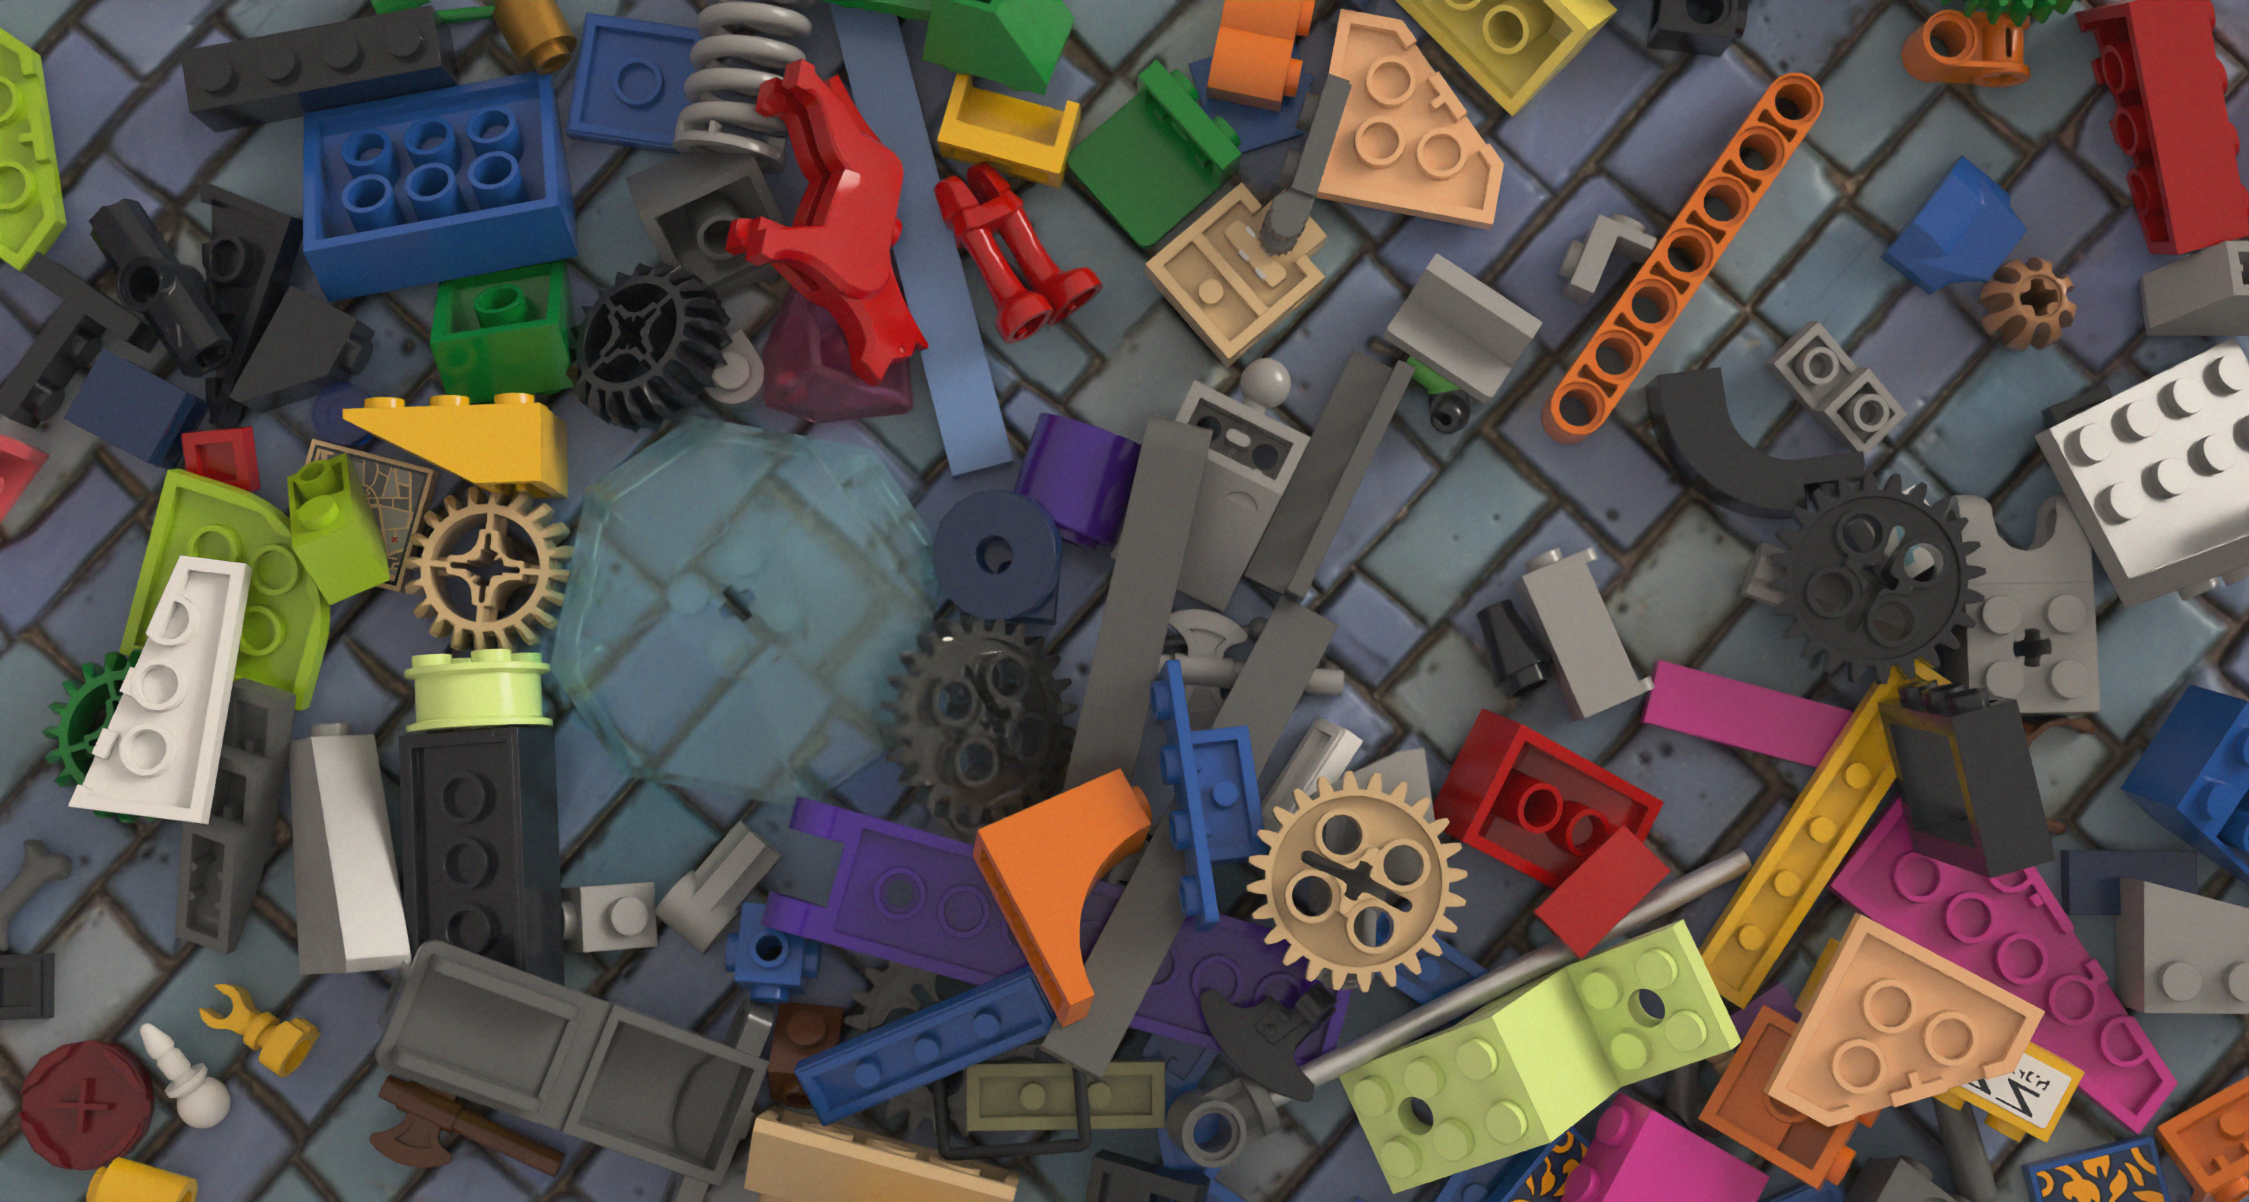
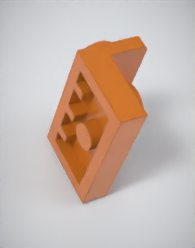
M2249 1076L2156 1127L2154 1136L2194 1189L2190 1198L2192 1202H2239L2249 1195Z

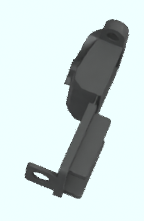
M432 939L420 945L412 963L403 960L378 1017L377 1023L383 1030V1033L376 1047L375 1057L380 1067L392 1074L670 1169L672 1173L661 1202H702L709 1183L721 1187L740 1138H746L755 1112L751 1110L770 1064L768 1060L760 1057L772 1026L774 1009L772 1006L764 1003L751 1001L749 998L744 999L734 1015L723 1042L611 1000H600L586 993L441 940Z

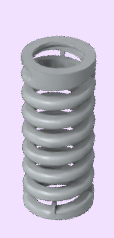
M705 0L708 7L702 10L697 16L696 21L697 31L703 39L699 40L690 51V62L697 72L692 73L685 80L683 87L685 98L691 105L686 106L678 114L672 143L673 148L679 153L753 154L762 174L781 173L785 171L787 162L785 153L786 139L769 137L768 143L754 140L750 136L743 137L721 132L722 125L718 122L754 133L785 136L789 135L784 121L778 117H764L755 111V104L724 101L709 91L726 89L757 100L761 83L774 77L783 80L784 77L750 69L728 68L717 61L716 58L730 56L758 67L785 72L786 65L799 59L806 60V56L802 50L785 42L757 36L733 35L721 26L736 24L748 30L776 38L801 40L811 35L812 23L810 19L801 13L775 5L738 2L736 0ZM818 0L763 1L787 7L807 8L815 5ZM710 123V124H709V129H707V128H706L704 125H702V124Z

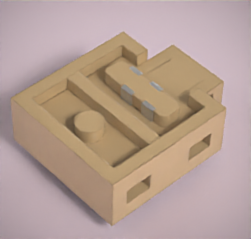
M1242 182L1145 264V276L1226 368L1232 365L1321 289L1325 276L1310 260L1312 256L1324 247L1327 238L1325 232L1309 215L1308 221L1305 224L1306 227L1300 238H1297L1298 241L1293 250L1288 251L1286 256L1284 254H1281L1280 257L1275 254L1271 256V253L1265 252L1264 247H1260L1262 243L1258 239L1261 235L1259 232L1262 228L1264 216L1267 210L1270 209L1273 200L1262 208L1260 202Z

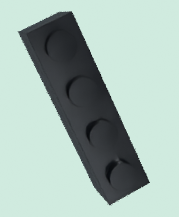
M432 5L180 51L189 111L215 133L304 117V113L460 85L451 29Z

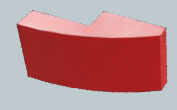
M1623 825L1533 912V915L1581 961L1671 870Z

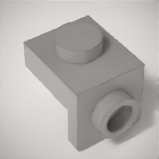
M1599 214L1588 229L1583 243L1573 239L1566 251L1558 274L1568 279L1560 297L1584 306L1594 294L1611 252L1634 262L1643 263L1653 252L1657 239L1644 233L1645 226L1635 219L1620 214H1611L1609 218Z
M654 882L561 888L564 953L658 946L656 914H654L656 910Z

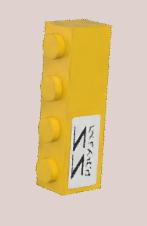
M1831 937L1794 1005L1802 1014L1840 943ZM2030 1041L2014 1072L1988 1080L1983 1078L1947 1089L1948 1092L1932 1097L1961 1111L1965 1101L1987 1111L1988 1114L1984 1123L2015 1141L2021 1142L2027 1132L2047 1143L2085 1072L2062 1057Z

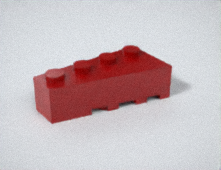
M2119 0L2075 12L2081 33L2093 30L2101 54L2100 58L2090 62L2097 86L2107 84L2115 99L2117 110L2114 114V119L2109 121L2115 144L2119 145L2124 154L2133 157L2136 168L2129 170L2126 179L2149 253L2180 255L2217 245L2224 241H2232L2249 236V193L2245 186L2241 184L2236 161L2240 142L2234 125L2228 119L2224 98L2228 80L2226 70L2216 56L2212 35L2216 18L2211 1Z

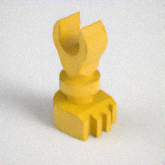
M237 984L214 985L223 994L231 998L233 1003L232 1012L227 1018H224L220 1013L211 1008H199L202 1020L214 1029H228L244 1036L243 1043L254 1051L262 1049L259 1055V1063L277 1074L280 1078H285L293 1073L305 1060L321 1034L318 1031L319 1028L305 1018H295L292 1021H284L280 1024V1019L268 1011L261 1014L254 1005L250 993L244 987Z

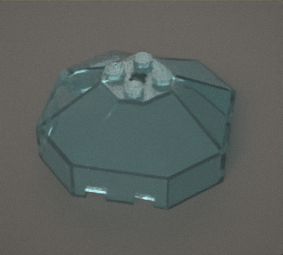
M693 416L586 489L550 669L622 776L794 807L797 796L823 803L918 737L927 676L930 673L937 637L933 621L940 583L934 572L933 543L935 538L873 448ZM734 587L740 593H745L750 589L754 592L756 599L749 605L753 616L748 621L742 622L735 615L727 619L722 616L720 610L727 604L723 593L728 588Z

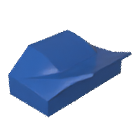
M1960 156L1950 166L1880 258L1928 295H1931L1950 283L1968 281L1988 282L2028 229L2012 210L2010 194L1964 156Z

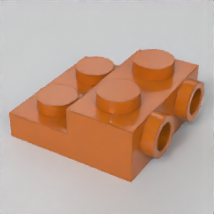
M1763 1004L1698 1119L1819 1192L1826 1180L1838 1186L1857 1151L1846 1146L1858 1123L1871 1129L1882 1109L1856 1116L1854 1120L1827 1127L1764 1093L1763 1090L1797 1023Z

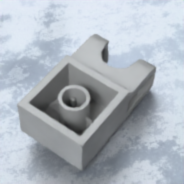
M2057 493L2042 503L2037 511L2034 540L2026 551L2010 547L1998 536L1991 504L1985 498L1977 495H1954L1951 497L1948 508L1942 517L1947 523L1963 517L1968 519L1967 525L1956 536L1960 543L1968 541L1980 542L1981 547L1965 556L1967 565L1986 568V574L1968 580L1967 588L1979 592L1985 598L1984 602L1964 604L1962 611L1976 622L1974 628L1967 629L1953 626L1950 630L1959 641L1961 647L1956 651L1943 648L1945 678L1952 683H1962L1963 690L1986 687L1988 695L2017 699L2021 718L2075 717L2101 712L2092 545L2065 494ZM2020 641L2024 646L2026 659L2025 656H2015L2013 650L2015 642Z

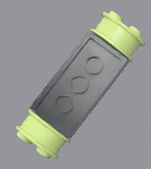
M510 649L471 651V658L452 659L451 654L412 656V668L404 670V678L413 680L415 683L416 722L406 726V733L415 735L398 736L404 910L411 963L421 944L428 940L437 939L565 986L554 729H544L553 727V719L543 717L541 675L551 672V665L542 663V653H511Z

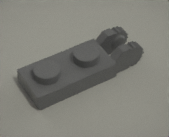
M1328 74L1318 95L1309 91L1306 93L1295 124L1296 129L1305 131L1299 151L1291 148L1288 149L1276 185L1287 188L1286 192L1274 197L1270 209L1267 210L1264 216L1262 228L1259 232L1261 235L1258 240L1262 243L1260 247H1264L1265 252L1271 253V256L1274 254L1278 255V257L1281 254L1286 256L1288 251L1293 250L1298 241L1297 238H1300L1306 227L1305 224L1308 221L1352 87L1349 84V80Z

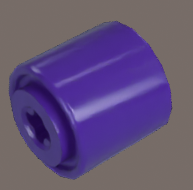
M1040 413L1013 492L1033 498L1052 516L1062 542L1089 550H1095L1096 545L1113 548L1118 543L1124 525L1142 445L1093 425L1055 414Z

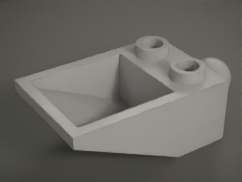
M1271 358L1257 359L1244 369L1240 380V388L1244 396L1242 403L1194 380L1175 419L1177 422L1197 426L1202 419L1211 418L1219 424L1221 430L1220 435L1210 443L1176 590L1222 613L1311 438L1265 415L1267 409L1275 408L1282 404L1291 390V377L1288 370L1282 363ZM1268 446L1275 451L1277 461L1272 468L1261 469L1254 464L1252 456L1258 447ZM1121 534L1117 545L1114 547L1110 555V557L1115 560L1118 552Z

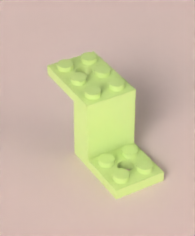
M1682 919L1586 955L1581 961L1579 959L1570 961L1490 1001L1453 1027L1402 1045L1339 1078L1390 1189L1395 1194L1551 1143L1619 1088L1730 1051L1742 1041L1686 923ZM1640 989L1651 990L1661 998L1665 1007L1663 1019L1654 1018L1644 1011L1639 1001ZM1412 1097L1423 1100L1429 1106L1433 1114V1126L1422 1123L1414 1115L1411 1107Z

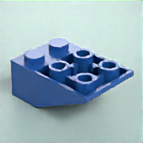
M2190 684L2120 789L2155 822L2249 886V701Z

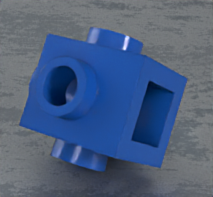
M743 902L740 932L730 933L728 936L725 958L726 972H735L734 981L741 990L750 991L749 999L751 1001L768 1004L789 1003V994L806 995L808 978L818 979L822 942L761 925L760 922L766 904ZM782 950L778 958L766 961L772 952Z

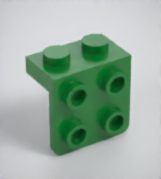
M1155 60L1138 75L1137 94L1077 145L1067 158L1069 170L1128 236L1143 249L1154 247L1238 174L1242 155L1238 150L1241 140L1234 129L1219 115H1216L1211 120L1195 102L1199 99V94L1188 78L1178 69H1174L1169 73L1158 60Z

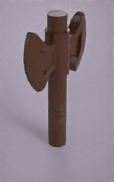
M390 1074L383 1083L379 1092V1098L396 1105L397 1110L407 1115L399 1125L386 1131L373 1133L369 1138L374 1148L387 1158L403 1165L418 1168L438 1167L449 1164L452 1161V1154L445 1149L440 1140L442 1130L449 1134L453 1132L460 1134L554 1178L560 1172L567 1156L564 1152L467 1109L466 1104L458 1101L459 1096L413 1080L408 1082L393 1074Z

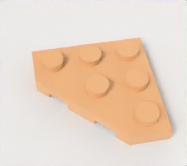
M1341 9L1328 74L1349 80V84L1352 87L1315 198L1490 230L1494 222L1504 163L1490 143L1486 145L1467 118L1468 112L1440 72L1433 70L1417 47L1416 38L1403 20Z
M1855 913L1763 1092L1827 1127L1854 1120L1859 1115L1889 1106L1898 1107L1948 1092L1947 1089L1983 1078L1988 1080L2014 1072L2045 1011L1862 914Z

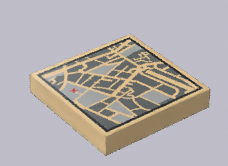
M312 439L305 465L316 460H329L343 453L348 454L386 546L390 580L375 587L406 594L405 585L409 583L412 570L405 568L403 561L411 556L416 557L419 548L410 541V536L413 533L423 534L426 523L424 514L429 512L440 473L433 469Z

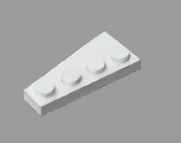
M180 555L147 628L146 634L148 639L135 668L130 667L120 689V692H123L108 729L103 728L92 751L95 758L83 784L77 785L68 805L69 807L209 824L253 567L244 563Z

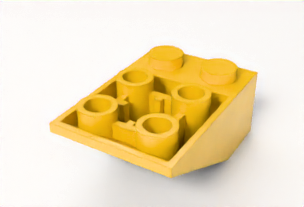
M502 393L494 396V404L470 405L469 397L437 395L429 398V406L405 407V400L401 398L372 397L364 399V408L343 409L344 420L378 439L489 493H503L510 497V500L518 492H528L533 495V499L568 498L567 423L551 412L548 406L534 403V395Z

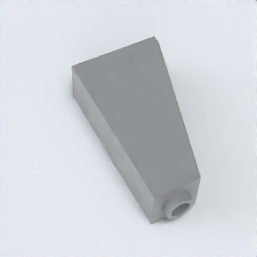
M348 723L310 726L311 737L291 741L289 751L299 974L354 973L397 969L403 960L411 962V952L375 735H351V724Z

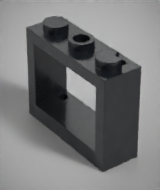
M1935 679L1931 681H1915L1899 686L1897 688L1899 697L1878 703L1914 853L1988 878L2056 860L2017 699L1988 695L1986 687L1963 690L1962 683L1938 686Z

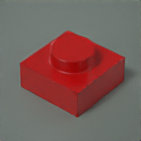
M252 426L181 433L186 471L241 488L248 492L261 489Z

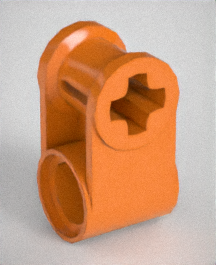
M1951 9L1939 11L1911 33L1904 42L1901 52L1903 66L1915 79L1927 83H1966L1990 88L2023 84L2031 78V68L2024 64V31L2030 27V15L2028 14L2021 27H2016L2008 13L2002 12L1996 24L1992 25L1989 24L1986 12L1975 11L1973 15L1967 18L1964 16L1963 11ZM1930 36L1938 37L1945 43L1948 48L1949 57L1941 56L1934 51L1930 43Z

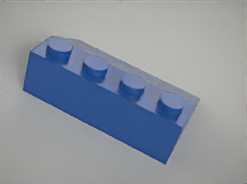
M537 71L304 113L303 253L328 302L578 256L575 206L552 73L540 75Z

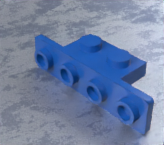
M1180 660L1165 661L1158 675V681L1150 683V704L1154 720H1164L1167 745H1162L1159 749L1160 771L1164 785L1174 786L1177 810L1169 812L1170 838L1175 851L1183 850L1187 876L1179 877L1180 905L1184 917L1193 916L1196 933L1210 932L1219 922L1211 866L1248 862V857L1268 855V847L1256 836L1259 829H1265L1248 725L1191 731Z

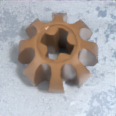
M2032 257L2024 264L2019 259H2012L1999 266L1993 274L1994 280L1984 282L1977 304L1987 308L1989 315L1982 317L1980 323L1987 335H1991L1997 330L2000 331L2003 336L2002 347L2015 351H2025L2031 344L2035 350H2043L2060 340L2062 336L2061 328L2070 327L2073 323L2078 305L2069 301L2066 294L2072 292L2075 286L2067 273L2059 278L2055 277L2052 272L2053 262Z

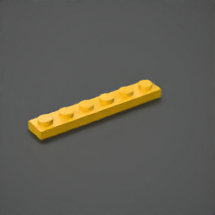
M1914 659L1915 678L1904 680L1898 673L1895 665H1891L1887 684H1876L1875 681L1873 682L1699 947L1698 951L1719 995L1739 1008L1745 1009L1896 778L1878 703L1899 697L1897 688L1911 682L1936 679L1938 686L1952 683L1917 659Z

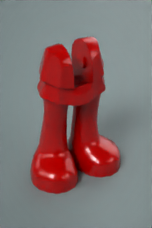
M982 161L968 168L967 181L969 188L960 178L953 175L935 185L933 191L943 221L949 230H953L956 248H966L974 259L996 306L995 326L1005 343H1017L1031 337L1046 322L1049 326L1057 324L1087 304L1102 290L1103 284L1096 273L1089 267H1079L1063 271L1055 264L1033 230L1023 208L1024 201L1011 191L1012 186L988 162ZM998 233L1014 256L1032 291L1024 288L1011 269L994 239V236Z

